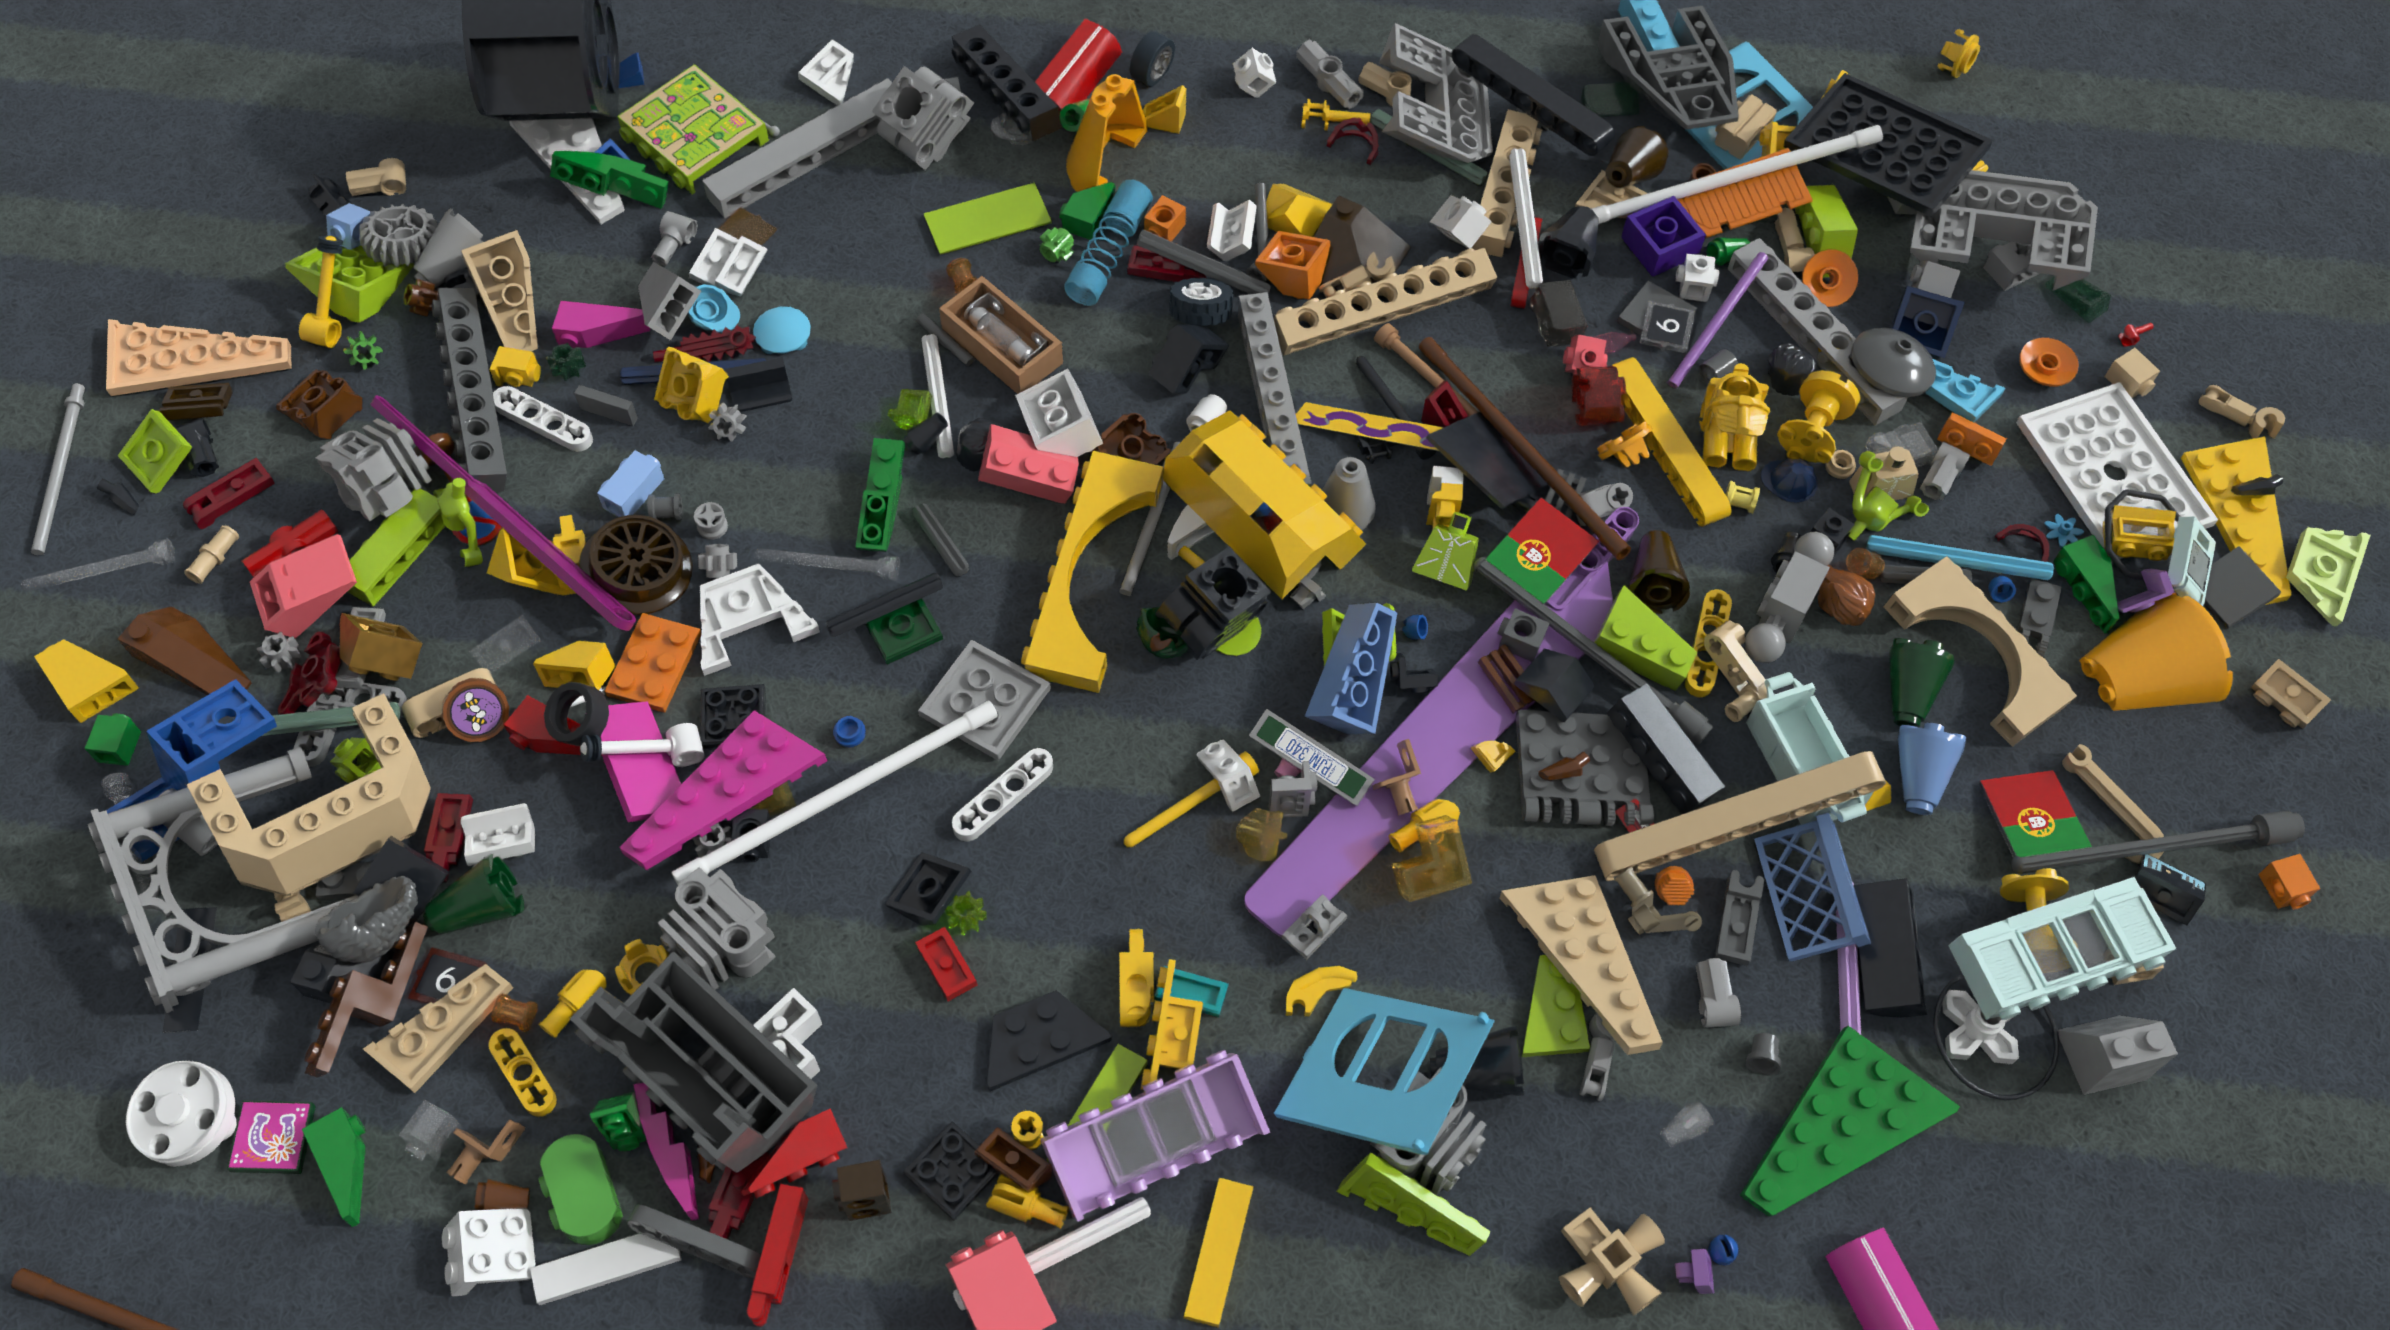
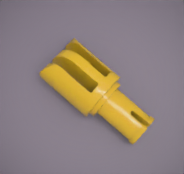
M1434 799L1411 813L1410 822L1396 832L1389 834V841L1397 852L1404 851L1405 848L1421 838L1429 841L1458 820L1460 815L1459 808L1451 801Z
M581 970L577 972L557 994L559 996V1003L538 1025L551 1037L556 1038L582 1005L600 987L606 988L607 984L604 975L596 970Z
M1000 1174L997 1180L998 1184L995 1185L991 1193L992 1196L989 1197L986 1204L987 1208L1023 1222H1027V1220H1031L1033 1217L1057 1226L1059 1229L1063 1227V1221L1066 1220L1069 1211L1068 1206H1063L1040 1197L1039 1188L1028 1193L1006 1176Z

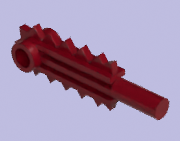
M736 325L732 332L725 327L722 334L718 333L715 329L710 336L703 331L699 338L690 334L689 338L683 337V341L680 342L681 346L673 348L699 359L704 358L710 362L714 355L721 360L724 353L733 358L735 352L738 351L744 356L746 350L754 349L752 342L756 337L750 334V327L741 328ZM666 349L653 351L655 363L663 362Z

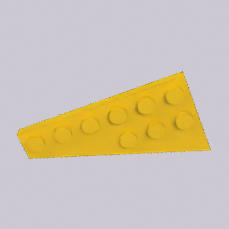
M2265 436L2184 452L2181 460L2198 492L2217 517L2218 521L2215 524L2230 552L2240 546L2281 591L2278 597L2266 605L2287 601L2291 597L2289 580L2286 578L2288 571L2275 494L2236 495L2231 491L2232 486L2258 477L2269 478L2272 476Z

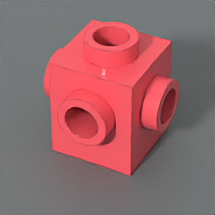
M1584 335L1572 337L1570 347H1566L1563 355V363L1566 364L1565 372L1573 373L1574 379L1590 381V377L1600 375V372L1605 370L1608 356L1604 354L1607 340Z

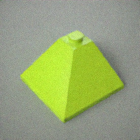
M361 245L352 250L342 247V253L335 254L329 308L334 313L344 316L352 322L360 323L380 311L413 268L414 262L410 263L409 267L406 264H400L398 267L394 264L384 266L382 261L374 262L373 258L367 257ZM315 248L286 262L285 268L318 297L323 252Z

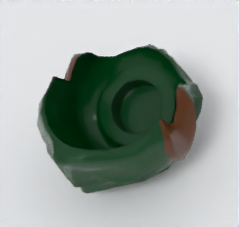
M1160 607L1142 608L1136 630L1143 645L1150 653L1160 658H1174L1187 652L1189 646L1180 637L1182 632L1180 630L1176 632L1163 617L1159 619L1155 615Z

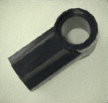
M199 418L174 427L192 446V449L185 457L194 477H205L215 473L219 465L211 445L214 441L209 436L211 432L205 420Z

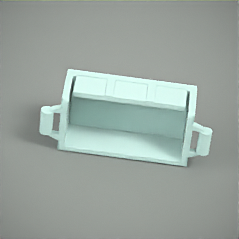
M1790 672L1765 680L1767 698L1756 702L1746 724L1777 781L1850 757L1817 698L1812 696L1816 690L1813 683L1803 686L1797 679L1793 678ZM1793 684V689L1774 695L1773 690ZM1873 792L1799 817L1798 820L1801 825L1816 821V816L1828 812L1833 821L1838 819L1840 822L1863 816L1867 813L1865 805Z

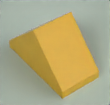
M1183 85L1145 104L1143 113L1148 128L1180 133L1186 115V88Z

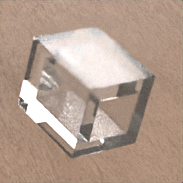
M424 1099L398 1136L407 1144L404 1150L421 1161L425 1156L437 1161L455 1136L453 1133L455 1129H460L462 1125L453 1115Z

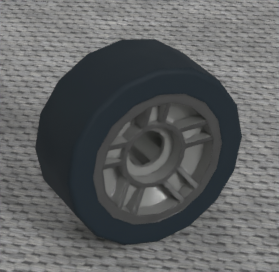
M1156 31L1147 33L1138 43L1130 62L1131 77L1150 87L1155 86L1172 65L1176 48L1174 41Z

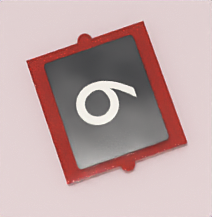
M432 947L422 969L417 970L418 978L408 998L425 1004L430 1002L434 1004L447 995L450 988L483 965H487V963Z

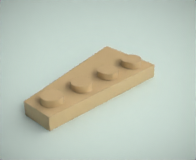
M485 964L450 988L448 994L434 1004L432 1002L428 1003L419 1010L421 1013L405 1024L399 1023L389 1030L390 1034L377 1043H370L363 1050L416 1093L505 998L513 987Z

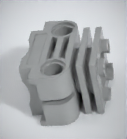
M904 66L871 112L881 119L877 127L879 136L926 170L933 160L936 162L941 160L952 140L968 123L970 117L966 114L974 102L929 68L921 67L913 73Z
M379 418L372 421L377 429L369 425L362 427L367 436L354 430L345 432L320 447L323 453L315 457L322 470L328 473L335 481L338 495L346 507L352 511H361L363 517L369 521L380 514L387 518L408 504L413 495L406 485L418 490L421 488V485L417 479L426 484L432 481L427 473L429 466L421 455L417 457L411 447L414 441L408 432L404 429L400 430L393 423L388 424Z
M698 867L678 885L675 891V900L684 919L674 909L669 913L676 931L664 919L658 922L663 933L660 939L666 947L669 946L667 949L668 954L670 955L674 951L715 990L719 986L712 971L723 982L729 978L722 961L736 975L746 978L760 972L776 957L765 946L775 937L773 931L767 927L768 918L766 913L754 901L743 897L734 887L732 879L721 869L709 877Z
M1440 1067L1430 1080L1418 1072L1407 1092L1419 1089L1429 1083L1442 1068ZM1462 1085L1427 1155L1370 1142V1144L1380 1152L1377 1157L1385 1159L1392 1167L1408 1177L1415 1179L1425 1166L1420 1184L1426 1188L1436 1175L1437 1178L1431 1192L1438 1196L1442 1189L1449 1192L1460 1178L1457 1174L1465 1166L1463 1163L1470 1166L1481 1151V1146L1486 1140L1482 1134L1487 1124L1481 1120L1469 1134L1468 1132L1475 1117L1469 1111L1460 1124L1457 1125L1467 1102V1092Z

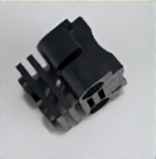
M1228 546L1188 573L1185 580L1180 584L1181 586L1165 599L1155 615L1159 619L1163 617L1176 632L1178 630L1182 632L1180 637L1195 652L1193 657L1196 660L1201 657L1204 659L1222 644L1238 635L1250 622L1259 617L1268 604L1266 597L1271 591L1232 548Z

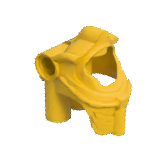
M1736 364L1733 373H1729L1722 378H1711L1708 383L1700 411V418H1703L1700 421V428L1704 432L1703 461L1706 466H1724L1727 463V453H1733L1732 466L1735 470L1751 471L1757 466V438L1765 431L1770 413V408L1764 402L1769 386L1758 383L1755 378L1748 375L1749 368L1745 364Z

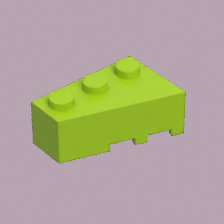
M1835 185L1806 186L1813 202L1795 208L1796 214H1799L1806 246L1812 248L1814 254L1832 249L1842 251L1852 259L1858 229ZM1825 273V274L1823 275V278L1830 277V276H1829L1827 273Z
M1624 585L1615 597L1594 641L1595 644L1628 669L1675 691L1687 677L1697 654V651Z

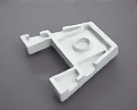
M760 564L700 585V619L702 622L701 668L703 674L706 676L731 666L721 639L783 617L793 642L820 633L818 624L803 611V608L796 601H793L784 592L781 585Z

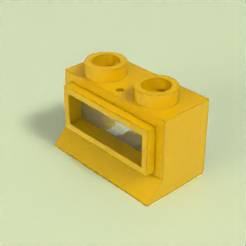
M2114 505L2111 510L2112 551L2122 558L2139 557L2148 558L2153 561L2167 560L2172 553L2175 540L2173 537L2176 511ZM2104 520L2103 523H2102V527H2103V538H2104V548H2105V520Z

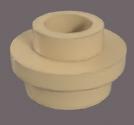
M1837 450L1834 452L1830 462L1825 463V468L1831 476L1845 479L1854 473L1856 463L1850 452Z

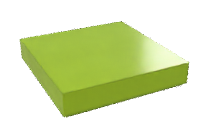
M151 409L118 454V457L150 492L157 494L192 449V446L160 411Z

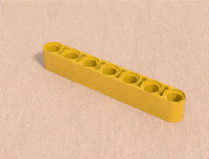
M1631 357L1606 366L1604 370L1605 381L1607 384L1612 385L1610 389L1621 406L1625 405L1626 408L1623 409L1632 423L1638 425L1646 420L1647 424L1652 426L1653 430L1645 435L1643 440L1650 450H1654L1652 454L1665 473L1668 472L1669 475L1667 477L1679 496L1683 495L1684 498L1681 499L1693 518L1699 520L1697 524L1703 527L1731 515V505L1727 496L1636 358Z

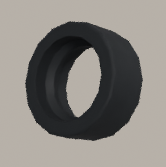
M569 682L559 686L548 699L544 712L545 727L549 735L559 742L580 746L584 735H598L600 737L607 726L609 717L608 702L604 694L595 687L577 682ZM583 696L586 701L585 718L580 727L571 733L567 725L568 711L573 702Z

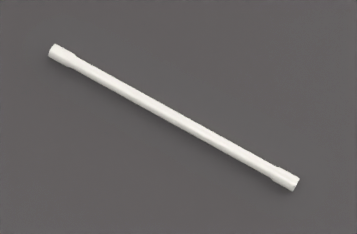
M1879 125L1855 131L1850 135L1614 204L1592 208V210L1599 218L1598 224L1604 223L1610 219L1640 211L1672 196H1675L1678 200L1845 150L1861 148L1881 142L1883 140L1882 130Z
M989 700L964 713L962 717L713 852L701 858H696L672 871L671 873L677 885L698 867L708 875L714 869L970 730H975L997 718L998 714L994 705Z

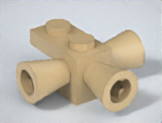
M1589 1208L1561 1230L1563 1235L1586 1262L1585 1265L1559 1277L1564 1291L1576 1305L1582 1307L1601 1284L1608 1289L1616 1283L1634 1316L1661 1294L1660 1291L1634 1270L1642 1259L1641 1254L1665 1243L1662 1232L1647 1215L1641 1214L1624 1235L1619 1229L1611 1234L1594 1211Z

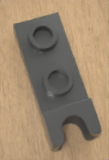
M1733 870L1726 881L1715 958L1748 966L1751 962L1764 878L1757 876L1755 883L1751 887H1744L1739 881L1740 873L1737 870Z

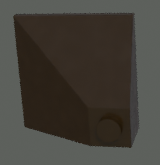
M1338 196L1332 204L1315 235V238L1330 240V248L1321 284L1340 277L1362 264L1364 268L1367 267V259L1373 252L1379 262L1376 268L1384 267L1386 259L1392 256L1396 272L1411 249L1410 245L1364 206L1342 196ZM1372 277L1370 278L1371 284L1379 282ZM1342 284L1334 287L1335 291L1344 289Z

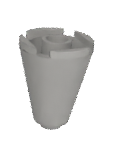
M450 208L445 212L413 269L417 273L414 277L434 283L435 288L445 283L444 278L466 268L461 250L483 243L481 240L483 235L459 213L454 215L453 209Z
M1347 457L1340 460L1322 489L1328 496L1324 501L1338 515L1344 512L1363 530L1373 520L1376 511L1367 470L1364 463L1357 458Z

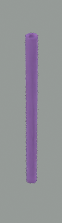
M1759 252L1668 380V385L1677 389L1768 260V256L1765 253Z

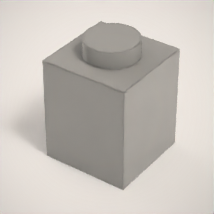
M1920 260L1919 265L1916 264L1911 272V287L1951 298L1960 271L1930 261Z

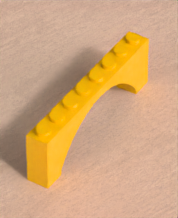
M1093 451L1090 462H1084L1081 478L1084 479L1082 487H1076L1073 497L1075 508L1073 513L1069 512L1066 517L1065 530H1067L1065 539L1060 538L1058 542L1056 556L1059 558L1056 566L1051 565L1048 574L1050 586L1048 592H1043L1041 595L1039 610L1042 611L1039 619L1033 620L1030 637H1033L1030 647L1025 646L1021 664L1025 665L1026 670L1046 681L1099 693L1107 669L1106 653L1098 652L1079 627L1073 614L1069 600L1073 570L1085 547L1107 525L1134 510L1148 505L1156 507L1164 481L1162 480L1163 466Z

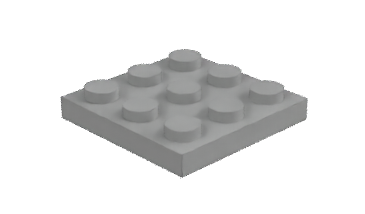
M971 640L918 712L920 717L941 728L989 700L994 705L998 717L957 738L999 761L1050 691L1051 686L1048 681Z

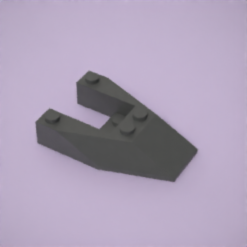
M1703 5L1677 10L1672 29L1680 46L1676 48L1647 52L1628 16L1603 20L1597 46L1605 62L1659 113L1686 130L1738 122L1739 114L1733 58Z

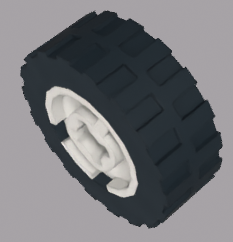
M1190 278L1183 279L1171 286L1169 311L1174 319L1185 324L1207 326L1218 325V323H1224L1227 319L1231 318L1233 290L1224 282H1219L1215 279Z

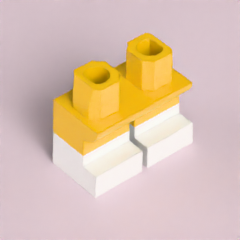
M1433 466L1427 494V505H1430L1426 522V525H1432V531L1437 524L1449 527L1453 513L1460 512L1463 493V473L1458 468Z

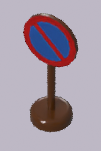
M437 433L428 436L449 457L454 452L455 443L449 434ZM415 446L413 450L417 457L421 455L428 466L437 465L422 450ZM443 470L449 482L453 483L454 479ZM465 494L470 506V514L476 524L478 545L492 542L503 527ZM466 528L460 531H453V534L461 542L468 544Z

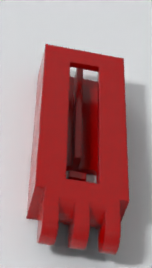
M780 1184L747 1309L748 1316L754 1325L758 1327L766 1324L771 1304L781 1305L809 1200L804 1189L801 1187Z

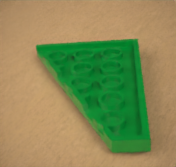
M1846 1026L1841 1030L1739 1196L1769 1217L1774 1216L1958 1111L1960 1106L1853 1028Z

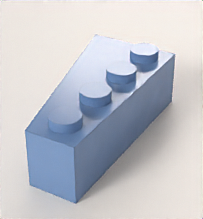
M1378 603L1348 606L1304 717L1345 734H1375L1397 612Z

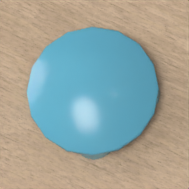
M776 307L767 310L759 316L754 324L753 335L756 337V343L764 353H788L802 350L806 347L811 325L807 316L800 310L792 307Z

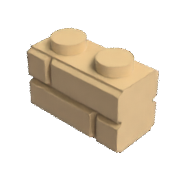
M1752 94L1744 102L1737 101L1738 122L1719 124L1715 129L1718 132L1715 145L1725 151L1728 150L1731 155L1739 160L1756 144L1761 130L1764 129L1765 125L1773 122L1777 113L1775 108L1767 103L1763 104L1762 100Z

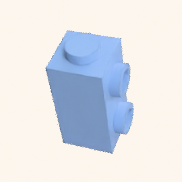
M636 450L628 458L624 459L620 463L618 470L609 480L603 482L597 493L603 509L618 517L634 515L646 501L648 495H651L664 480L660 462L655 457L649 454L645 456Z

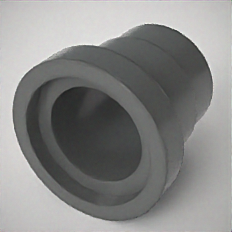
M1769 1033L1756 1034L1753 1037L1751 1053L1746 1057V1067L1752 1072L1763 1075L1777 1074L1781 1070L1779 1039Z

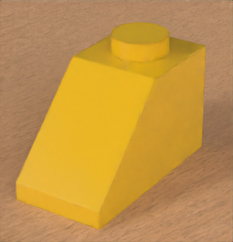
M576 641L537 658L533 663L543 685L554 688L569 682H577L599 690L616 667L605 643Z

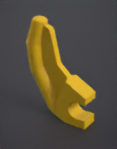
M1342 966L1318 967L1294 980L1286 996V1016H1292L1293 1005L1297 1003L1305 1007V1016H1310L1319 999L1326 992L1348 988L1352 982H1356L1357 972Z

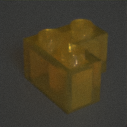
M1443 815L1416 823L1415 827L1422 855L1392 864L1399 895L1412 902L1473 884L1457 820Z

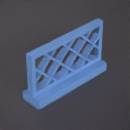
M1829 812L1816 816V821L1754 839L1789 961L1800 960L1854 944L1858 947L1871 944L1835 823ZM1815 832L1817 841L1810 852L1796 845L1801 835ZM1779 842L1787 847L1780 859L1776 861L1767 856L1765 845ZM1819 849H1820L1822 858L1816 855L1817 852L1819 851ZM1792 850L1807 856L1799 871L1784 865ZM1813 860L1823 864L1826 869L1819 882L1804 875ZM1769 863L1775 866L1772 872ZM1781 869L1795 876L1787 891L1775 886L1774 880ZM1801 879L1816 886L1807 902L1793 895ZM1828 879L1831 888L1825 885ZM1821 890L1832 894L1835 899L1828 912L1813 905ZM1778 893L1783 895L1781 901L1779 900ZM1789 899L1804 906L1796 921L1785 917L1783 914V909ZM1810 909L1825 917L1817 932L1801 925ZM1837 909H1838L1840 918L1834 916V914H1835V912L1837 911ZM1832 920L1843 926L1846 937L1830 940L1822 936ZM1786 923L1792 926L1790 931H1788ZM1798 929L1813 936L1807 948L1794 951L1791 941ZM1819 940L1822 941V942H1824V943H1821V944L1816 945Z

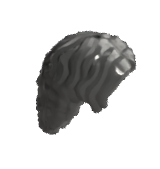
M405 876L392 877L382 884L376 883L372 889L364 891L357 898L340 903L328 915L319 919L315 928L319 944L324 947L326 952L331 953L335 959H340L344 962H372L379 956L386 954L393 947L394 943L406 933L405 927L414 914L415 906L418 904L415 890L416 884Z

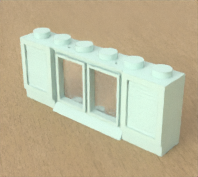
M2135 877L2096 890L2093 889L1963 933L1948 945L1986 1020L2000 1016L2002 1021L2020 1014V1008L2029 1006L2031 1010L2039 1009L2051 1002L2049 999L2058 996L2060 1000L2068 999L2080 992L2078 989L2087 986L2090 991L2107 984L2108 978L2115 976L2118 981L2136 974L2137 968L2144 966L2146 971L2155 969L2166 963L2164 957L2176 949L2144 889L2140 888Z

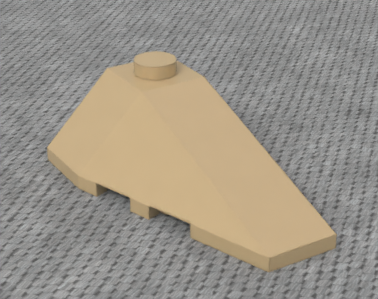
M516 230L461 250L462 258L503 346L526 351L537 350L530 260L518 231Z

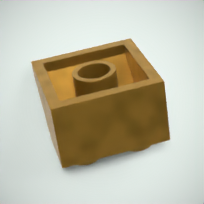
M345 613L341 614L340 658L349 666V670L359 674H368L369 671L378 672L381 677L398 681L400 677L412 678L422 642L401 625Z

